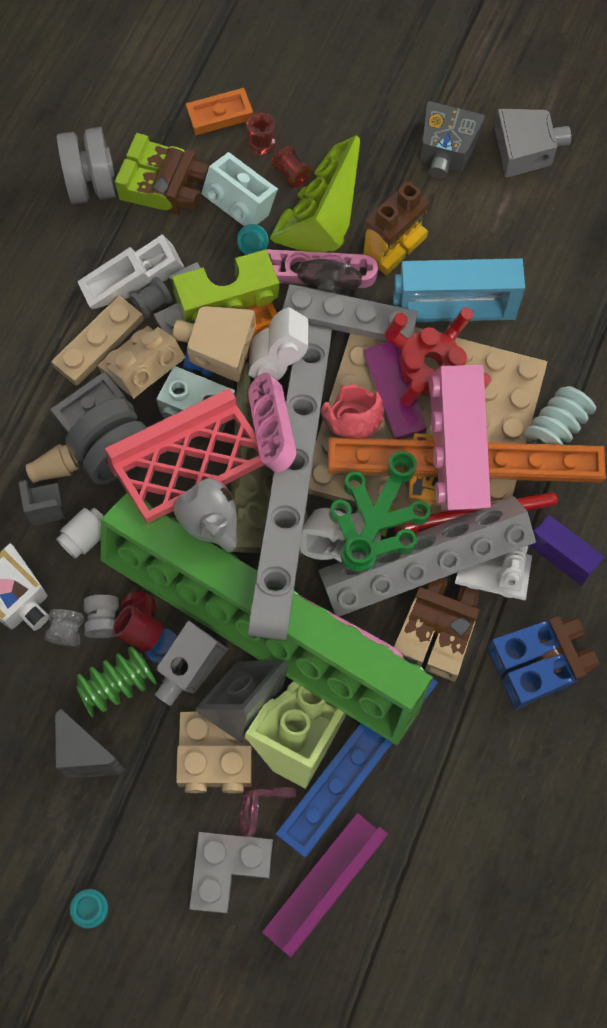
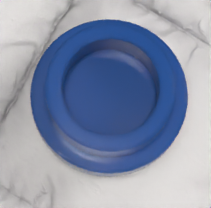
M163 628L156 645L150 651L145 652L147 657L152 662L159 664L176 640L177 635L173 631Z

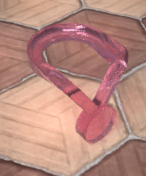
M260 788L246 792L242 797L240 812L242 836L252 837L255 833L258 818V797L296 798V789L272 788V790ZM252 796V798H251V814H250V823H249V806H250V797Z

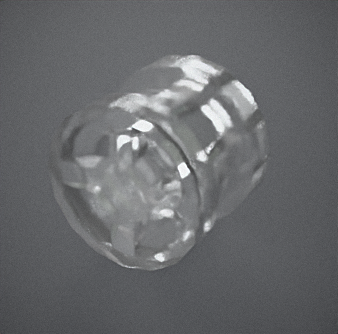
M50 610L48 619L51 625L50 629L45 632L44 639L58 645H80L81 636L78 631L79 627L84 623V615L70 610Z

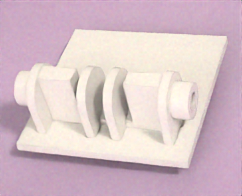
M528 546L457 572L455 584L501 594L508 598L526 600L532 555L526 554Z

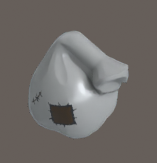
M212 478L204 479L174 502L176 519L189 535L195 539L219 544L229 553L236 549V506L232 495L223 483Z

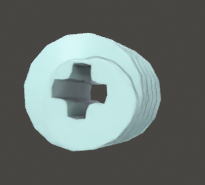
M566 386L559 388L555 397L551 398L547 406L541 410L539 416L534 418L532 426L525 429L524 437L527 439V444L564 445L563 442L570 443L573 439L571 433L576 434L580 431V424H586L589 419L587 414H594L596 406L588 396L574 387Z

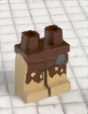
M443 577L424 584L423 588L419 587L394 648L403 655L404 660L407 662L411 661L413 664L421 667L433 635L437 636L425 671L455 682L480 611L477 608L479 591L467 586H461L457 600L443 596L448 584V580Z

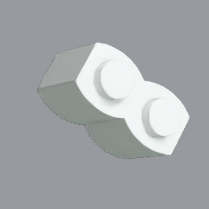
M290 307L278 312L271 320L269 328L260 331L251 341L248 375L256 379L263 373H269L277 381L282 378L287 370V366L299 361L307 352L308 318Z
M330 508L314 510L303 526L300 545L301 553L314 559L327 560L335 558L342 562L340 552L345 540L339 525L331 521L329 517ZM334 510L337 515H345L341 511ZM353 513L350 517L360 536L365 524L360 513ZM380 531L377 533L373 542L381 540ZM360 552L352 553V556L356 559L362 560L365 558Z

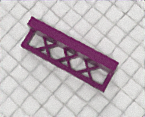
M357 813L262 933L292 958L383 843L388 833L380 827L376 829Z

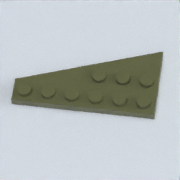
M245 363L240 380L237 382L236 405L255 431L248 397L249 387L255 378L248 375L249 363ZM235 421L234 435L237 436L240 427ZM240 445L236 458L251 460L259 456L254 448ZM266 465L232 481L231 495L237 512V547L233 552L261 553L274 471ZM305 511L304 524L308 520L307 511ZM300 550L299 555L306 556Z

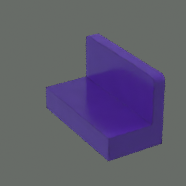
M550 515L546 517L539 527L536 526L533 530L536 543L528 545L581 586L604 559L602 554Z

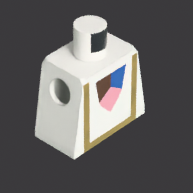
M10 543L0 552V622L8 628L14 629L24 620L36 631L49 619V615L39 606L48 595L17 550Z

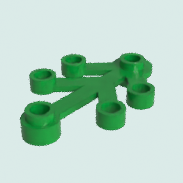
M398 451L391 455L387 466L389 478L375 506H373L366 490L364 475L356 471L346 475L343 485L344 490L347 494L353 496L365 526L359 536L350 517L351 505L345 500H336L331 504L329 517L331 521L339 525L345 543L341 548L340 557L342 563L349 570L364 572L373 567L378 556L395 551L409 554L414 550L417 536L408 529L400 530L395 537L373 542L379 531L409 522L415 525H423L429 519L431 508L424 501H415L409 507L388 513L402 482L411 480L416 471L417 461L411 453ZM402 467L406 470V473L398 472L395 468ZM356 480L360 483V486L353 487L349 484V481ZM341 508L346 511V514L340 516L334 510ZM420 509L425 513V515L421 517L415 515L414 510ZM407 538L411 541V544L403 545L399 539ZM360 552L365 558L362 560L356 559L352 556V553Z

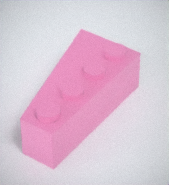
M484 365L440 366L428 376L432 412L431 425L435 442L433 463L438 472V482L435 484L436 503L441 504V511L491 508Z

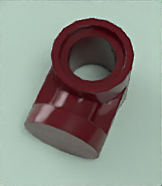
M144 592L127 594L121 601L120 613L115 620L112 630L113 636L144 653L150 651L156 645L163 629L162 622L154 618L156 605L152 596Z

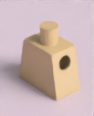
M203 306L200 307L194 324L177 320L172 336L177 341L188 343L187 351L191 363L239 382L256 328L255 311Z

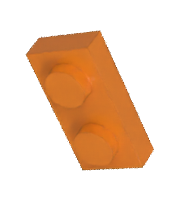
M244 88L185 103L195 136L254 120L253 110Z

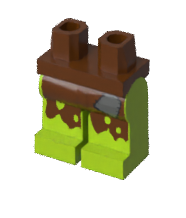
M136 133L126 155L127 159H124L115 180L119 199L160 210H170V213L176 215L180 214L182 208L197 210L201 200V192L199 189L192 188L191 185L193 182L204 185L210 165L196 160L195 151L185 149L184 151L174 146H163L150 142L146 135Z

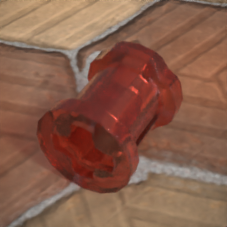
M263 112L250 116L247 121V129L250 133L248 138L249 147L257 154H267L276 144V138L273 134L275 121L271 115Z
M285 146L272 159V167L284 174L291 188L302 186L312 174L311 166L307 163L303 164L296 156V150L292 146Z

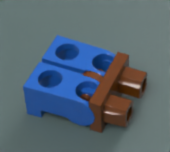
M557 616L549 621L492 639L487 650L499 677L505 676L502 684L515 711L538 699L578 684L589 672L600 665L592 648L576 653L571 643L585 635L579 618L561 621L560 617Z

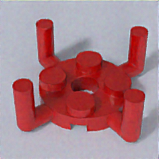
M463 308L444 334L434 328L427 327L407 338L400 333L408 322L405 314L397 313L384 331V338L400 349L398 364L400 362L401 376L408 385L400 397L402 405H412L420 394L430 396L428 376L435 370L427 367L424 358H433L439 367L465 365L467 354L457 345L455 340L474 316L470 308ZM484 373V384L486 389V387L492 381L491 376L488 373Z

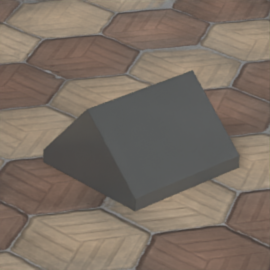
M285 660L237 661L196 707V711L199 715L242 742L262 706L272 698L276 699L282 693L288 669L287 662Z
M60 709L55 714L56 768L69 779L113 776L123 773L125 768L117 759L63 710Z

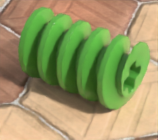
M132 646L128 648V660L119 653L115 654V667L107 660L102 661L103 673L98 672L93 666L89 668L90 680L84 678L80 673L76 675V688L92 718H94L93 706L98 707L102 712L107 711L106 699L111 700L115 705L120 704L119 692H122L128 698H132V685H135L141 691H145L146 678L155 685L157 684L142 653H139Z

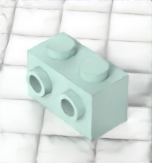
M228 152L209 166L201 194L243 226L249 224L258 225L269 216L278 188Z
M174 366L156 400L161 415L166 419L226 389H230L235 396V390ZM227 422L221 425L219 432H223Z

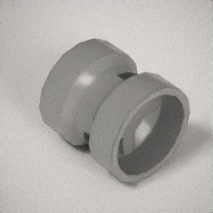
M94 595L84 599V612L88 614V620L84 623L85 636L91 638L114 637L112 630L116 620V612L119 610L118 597L113 595Z

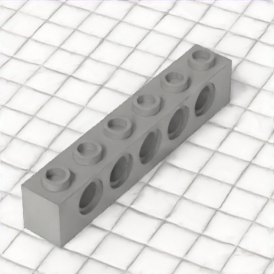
M511 497L491 505V508L479 509L415 533L417 543L411 553L402 554L395 551L378 556L373 567L367 571H351L342 562L318 571L333 611L339 617L536 543L527 510L515 497ZM407 538L399 539L403 545L411 544V541Z

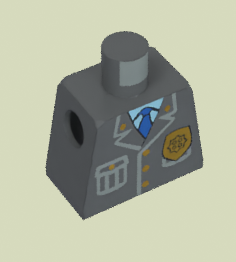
M428 101L420 160L431 164L429 174L432 177L444 179L447 177L449 169L462 171L465 168L481 138L485 115Z

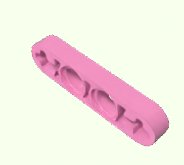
M267 249L280 284L367 288L373 285L377 278V262L368 255ZM281 262H285V272H281ZM296 262H303L308 266V270L302 274H297L290 267ZM327 264H335L340 268L338 274L330 276L325 274L322 268ZM346 266H350L349 276L345 275ZM360 267H366V276L360 275Z
M263 373L250 385L248 397L260 460L272 471L280 473L293 463L296 456V446L282 385L269 373Z

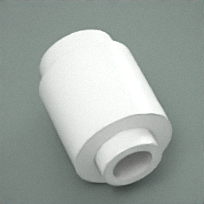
M83 508L60 530L62 534L56 540L75 559L80 554L85 555L101 540V519L103 515L95 508L91 511Z

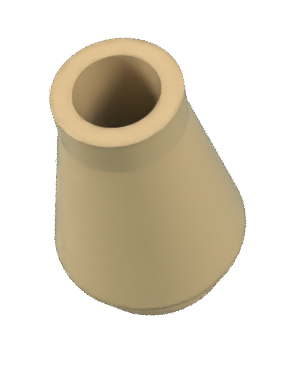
M58 444L33 462L26 464L27 474L33 483L41 480L71 476L73 471L79 469L78 460L66 445L62 446L61 444Z

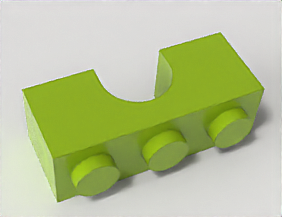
M267 250L235 258V276L237 280L228 286L213 284L208 279L204 267L172 276L173 293L183 321L195 323L198 311L203 306L243 309L254 305L265 306L273 302L274 299H277L279 280Z

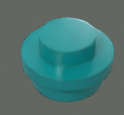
M249 224L239 231L237 243L239 249L245 255L267 249L269 238L267 232L261 226Z
M94 889L80 891L75 895L70 904L71 918L75 924L82 928L91 929L99 926L108 914V902L105 896Z

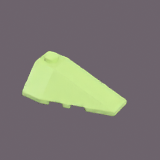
M292 682L285 692L276 699L272 698L262 706L247 730L245 738L273 772L306 789L342 724L346 713L296 682Z

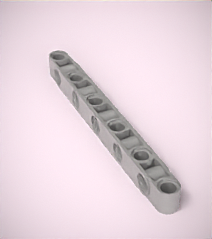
M308 324L307 352L299 361L292 364L286 406L296 446V456L293 463L285 471L280 473L274 472L248 636L284 641L287 639L332 328ZM271 587H276V588H279V589H281V590H279V591H273V590H270L269 588H271Z

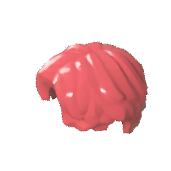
M355 384L343 385L332 407H329V403L325 402L320 411L331 432L343 438H370L379 429L384 419V406L379 393H369L364 387H358Z

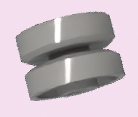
M102 127L85 129L83 134L84 151H81L78 136L73 131L57 134L59 155L71 204L76 205L89 201V181H92L95 195L100 200L115 198L114 168L110 149L106 147Z

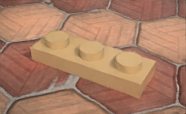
M119 295L51 361L53 367L75 386H78L97 367V364L103 361L111 351L121 344L144 321L143 314Z

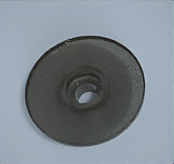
M308 260L301 263L297 268L298 278L305 284L320 291L337 294V292L356 289L362 282V275L357 269L334 260Z

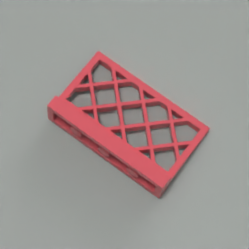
M226 389L105 448L110 470L115 477L119 478L146 524L174 511V502L186 492L174 489L178 476L197 480L196 484L204 479L212 478L226 485L265 465L260 460V455L251 460L236 458L240 445L254 448L258 454L259 450L255 431L237 407L236 397L230 389ZM232 419H235L240 427L237 436L219 432L221 425ZM197 436L210 438L207 451L189 447L191 439ZM216 440L234 444L231 456L213 453ZM167 451L179 453L176 466L158 463L159 456ZM186 455L204 459L200 472L181 468ZM209 461L228 464L226 472L219 476L207 474L206 470ZM136 466L148 469L144 482L129 479L125 472ZM154 471L173 474L169 487L150 483ZM147 491L165 495L163 504L149 510L144 503Z

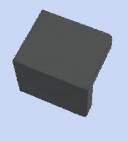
M26 480L19 481L23 510L32 526L66 519L58 483L31 489Z

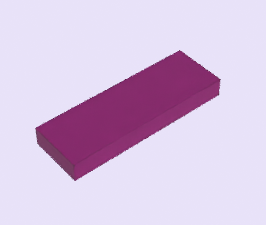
M388 342L363 349V356L375 390L382 399L384 415L393 439L404 440L414 437V433H427V426L417 399L410 406H404L400 402V397L408 385L401 376L400 362L398 364V348Z

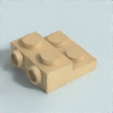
M146 326L144 329L134 333L131 339L121 347L111 351L97 366L102 373L105 371L118 387L135 398L186 357L173 336L159 327L153 330Z
M180 712L176 783L179 787H185L186 793H206L207 787H222L223 793H243L244 787H252V745L246 738L242 742L238 741L199 715L198 712Z

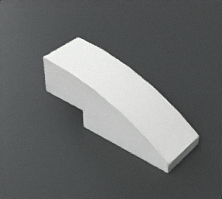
M162 234L136 252L129 247L77 282L89 307L96 309L110 305L119 295L123 299L130 298L129 295L131 293H139L151 285L152 279L155 277L164 282L169 279L168 275L185 267L173 244Z

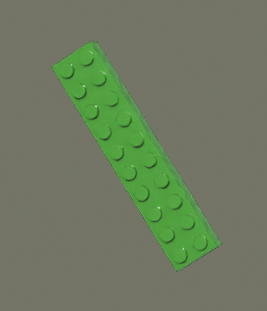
M128 493L101 519V561L257 659L285 660L288 664L286 677L395 745L399 744L418 716L433 679L422 667L407 662L394 654L389 647L378 644L364 636L356 627L346 625L331 616L326 609L315 606L303 599L296 591L293 592L286 641L248 636L258 570L240 561L235 554L225 552L211 542L193 538L173 517L164 515L146 524ZM144 500V503L147 506V508L149 510L153 509V507L147 501ZM271 587V588H269L270 590H273V591H279V590H281V589L276 588V587Z

